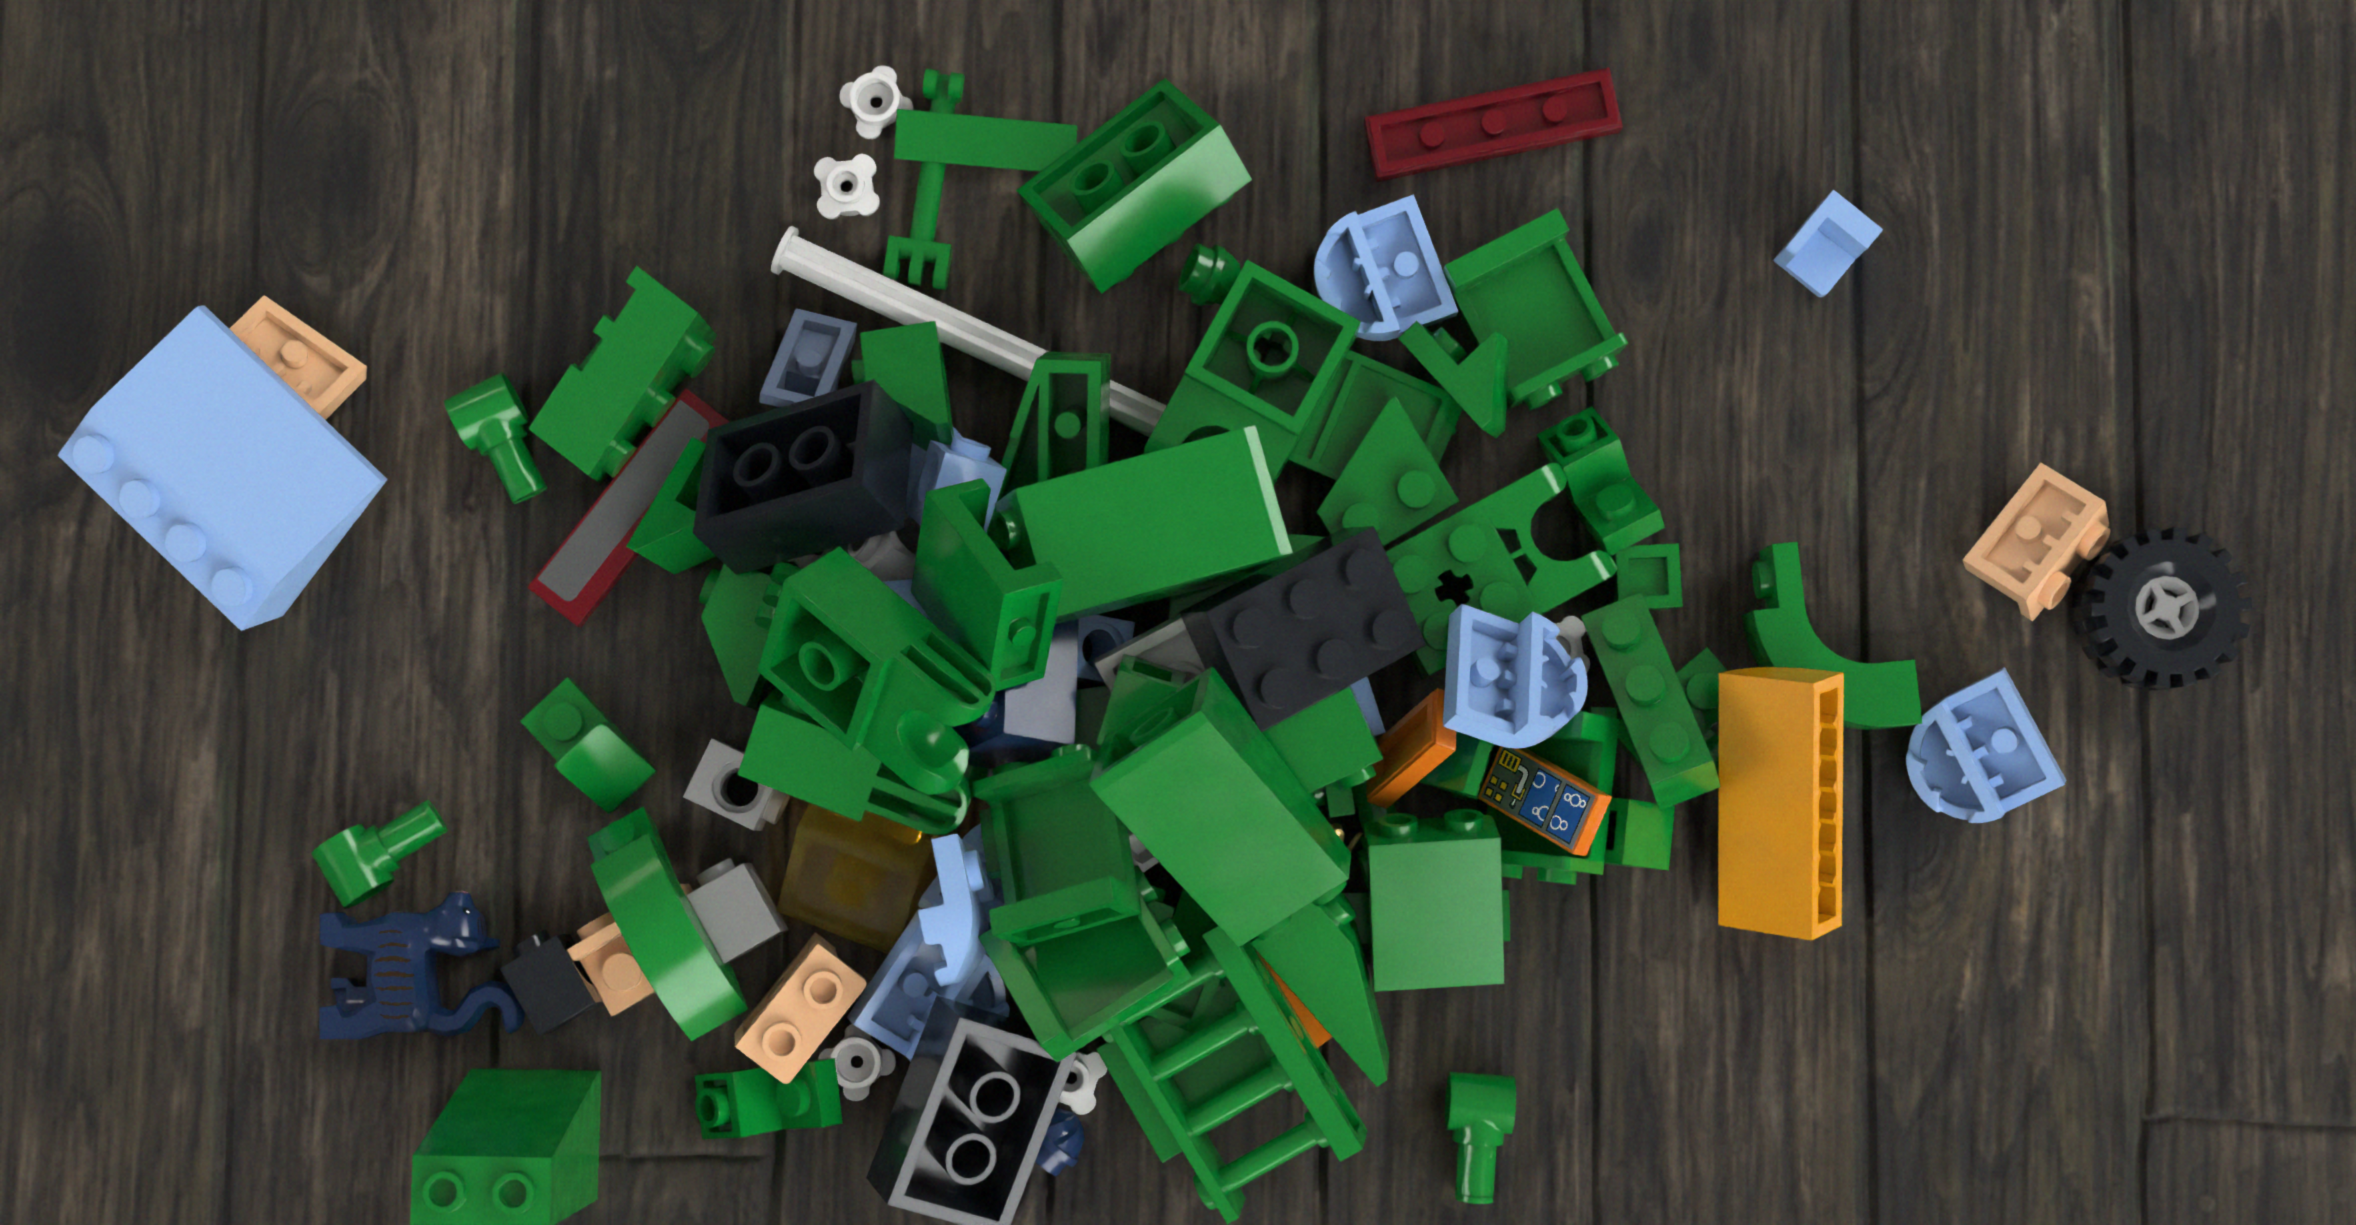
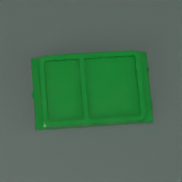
M1272 341L1263 364L1268 366H1274L1275 362L1279 365L1285 362L1282 358L1283 345ZM1349 349L1287 463L1335 483L1387 401L1396 396L1437 465H1439L1450 437L1456 433V423L1463 408L1446 390Z

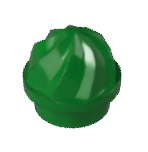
M1198 243L1192 248L1183 265L1178 281V290L1191 295V302L1196 305H1222L1241 271L1240 264L1224 247L1215 244L1208 248Z

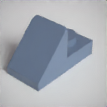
M796 308L760 392L759 402L783 407L838 390L839 381L855 343L857 323Z

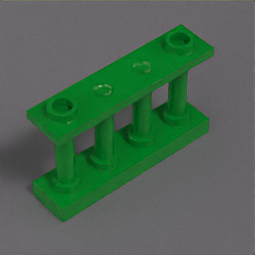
M1211 920L1202 934L1206 942L1201 946L1202 953L1184 963L1192 978L1101 1036L1110 1044L1114 1041L1117 1043L1196 1174L1193 1176V1182L1199 1197L1208 1209L1214 1210L1217 1208L1228 1225L1239 1218L1246 1200L1240 1187L1317 1144L1322 1148L1330 1145L1341 1162L1363 1149L1368 1130L1264 959L1250 944L1251 940L1238 947L1214 920ZM1214 976L1220 980L1227 977L1240 997L1236 1001L1237 1009L1164 1051L1157 1053L1138 1020ZM1249 1032L1254 1036L1262 1033L1274 1053V1056L1270 1057L1271 1065L1191 1109L1172 1076ZM1283 1088L1288 1092L1296 1089L1309 1110L1304 1113L1305 1121L1226 1165L1206 1131Z

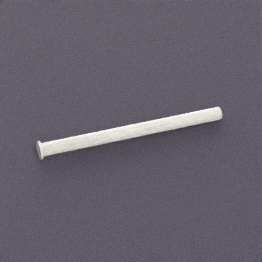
M790 226L775 252L771 272L779 275L783 270H786L903 325L936 321L940 342L1025 381H1029L1036 359L1049 352L798 237L799 229ZM1110 380L1109 419L1150 437L1166 405ZM1203 435L1195 440L1207 438L1214 435Z

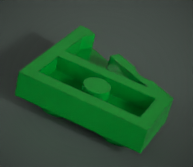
M1396 396L1387 401L1316 512V516L1328 536L1342 528L1374 526L1382 546L1385 547L1459 502Z

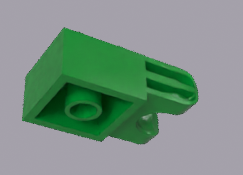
M1247 260L1144 447V454L1192 442L1203 435H1218L1256 425L1274 487L1356 339L1361 321ZM1271 341L1283 345L1282 358L1285 362L1281 365L1276 362L1274 366L1261 363V354L1256 348L1262 345L1268 349Z
M1549 463L1385 552L1426 643L1425 646L1408 654L1422 680L1446 668L1449 615L1458 608L1452 599L1441 602L1437 598L1435 591L1443 586L1439 580L1440 577L1447 576L1452 582L1460 581L1465 592L1460 597L1465 605L1519 624L1532 611L1543 615L1604 582L1618 570L1611 555L1601 550L1591 552L1576 560L1558 561L1543 555L1535 546L1531 536V520L1536 510L1556 497L1565 488L1567 476L1559 463Z
M840 546L784 580L757 671L852 752L863 746L909 786L927 795L948 792L961 782L968 765L969 749L963 738L952 727L975 721L988 712L996 693V681L986 667L939 630L919 610L912 607Z
M776 687L760 705L737 775L858 822H861L869 811L926 834L945 835L956 829L964 820L969 810L971 798L974 797L972 782L989 777L990 769L967 765L961 782L955 788L941 794H924L909 786L863 746L852 752Z

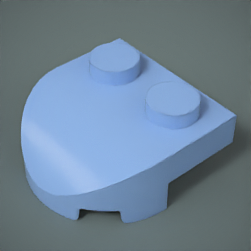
M1414 194L1357 215L1356 211L1349 213L1328 230L1315 258V288L1319 299L1361 321L1357 337L1371 341L1391 340L1400 337L1416 321L1424 327H1428L1457 316V306Z
M1461 604L1449 615L1443 727L1506 748L1518 749L1536 745L1561 729L1583 707L1588 687L1584 663L1581 657L1571 660L1566 650L1556 639L1560 632L1559 627L1540 614L1532 611L1518 624Z
M2005 667L1943 697L1933 704L1922 716V724L1915 726L1906 754L1908 775L1920 798L1934 811L1968 820L1969 823H1984L2002 818L2006 812L2065 785L2067 781Z
M957 833L931 839L944 904L918 910L925 943L928 945L938 944L942 961L934 963V974L941 987L964 981L980 965L986 950L978 936L988 931L984 902L994 900L992 882L987 874L986 862H981L977 849L969 851Z
M917 910L847 1018L854 1026L905 1055L911 1062L937 995L1006 1017L1009 1016L1010 1008L1006 1002L1004 982L990 957L986 954L978 968L964 981L942 987L939 985L934 974V963L942 961L938 944L928 945L925 943Z

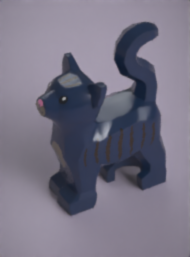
M465 891L450 892L440 905L429 912L396 911L363 923H358L354 917L347 916L345 912L320 914L321 945L367 955V986L360 987L355 978H331V989L335 993L337 1005L319 1007L320 1039H369L387 1032H430L450 1037L469 1032L489 1007H496L500 1010L506 1032L512 1034L521 1028L525 1012L507 983L489 980L471 988L454 1010L442 1007L436 972V951L464 957L477 952L500 948L499 939L487 936L484 915L475 908L470 893Z

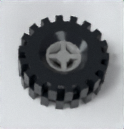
M2160 527L2149 529L2113 542L2114 545L2102 549L2092 559L2096 562L2093 567L2083 569L2077 582L2085 585L2084 590L2074 594L2072 608L2082 609V619L2074 621L2073 626L2076 635L2086 633L2090 644L2082 647L2088 659L2099 657L2104 662L2099 671L2108 678L2118 676L2124 678L2122 683L2124 686L2134 689L2149 687V691H2158L2198 684L2197 681L2210 679L2222 671L2219 667L2220 664L2232 662L2241 650L2234 647L2233 644L2235 640L2247 638L2251 626L2250 624L2241 623L2240 615L2241 613L2252 611L2251 597L2239 598L2237 586L2247 584L2246 577L2243 571L2230 573L2226 565L2234 557L2225 548L2212 551L2209 546L2214 539L2202 533L2187 536L2186 528L2171 527L2160 530ZM2151 600H2154L2152 610L2148 611Z

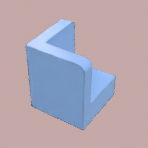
M1833 189L1820 202L1773 261L1816 296L1824 297L1855 259L1868 249L1883 229Z

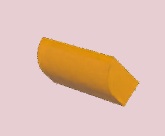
M1757 667L1719 673L1718 778L1721 787L1718 788V925L1810 941L1842 926L1844 672L1792 667Z

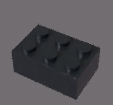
M873 379L708 429L693 534L731 571L738 575L903 529L914 429L913 422Z
M1374 526L1342 528L1179 612L1205 670L1211 666L1215 668L1261 732L1426 645Z
M937 995L866 1179L887 1205L960 1225H1011L1077 1053L1074 1052L1056 1063L1040 1046L1028 1023Z

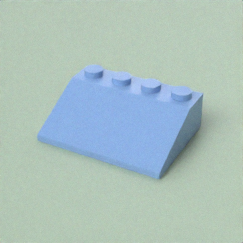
M205 305L197 306L89 410L58 454L78 476L241 631L282 617L388 480Z

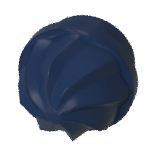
M1055 1109L1035 1160L1039 1166L1054 1176H1058L1066 1165L1074 1167L1079 1161L1078 1155L1085 1138L1082 1124L1076 1114L1064 1109Z

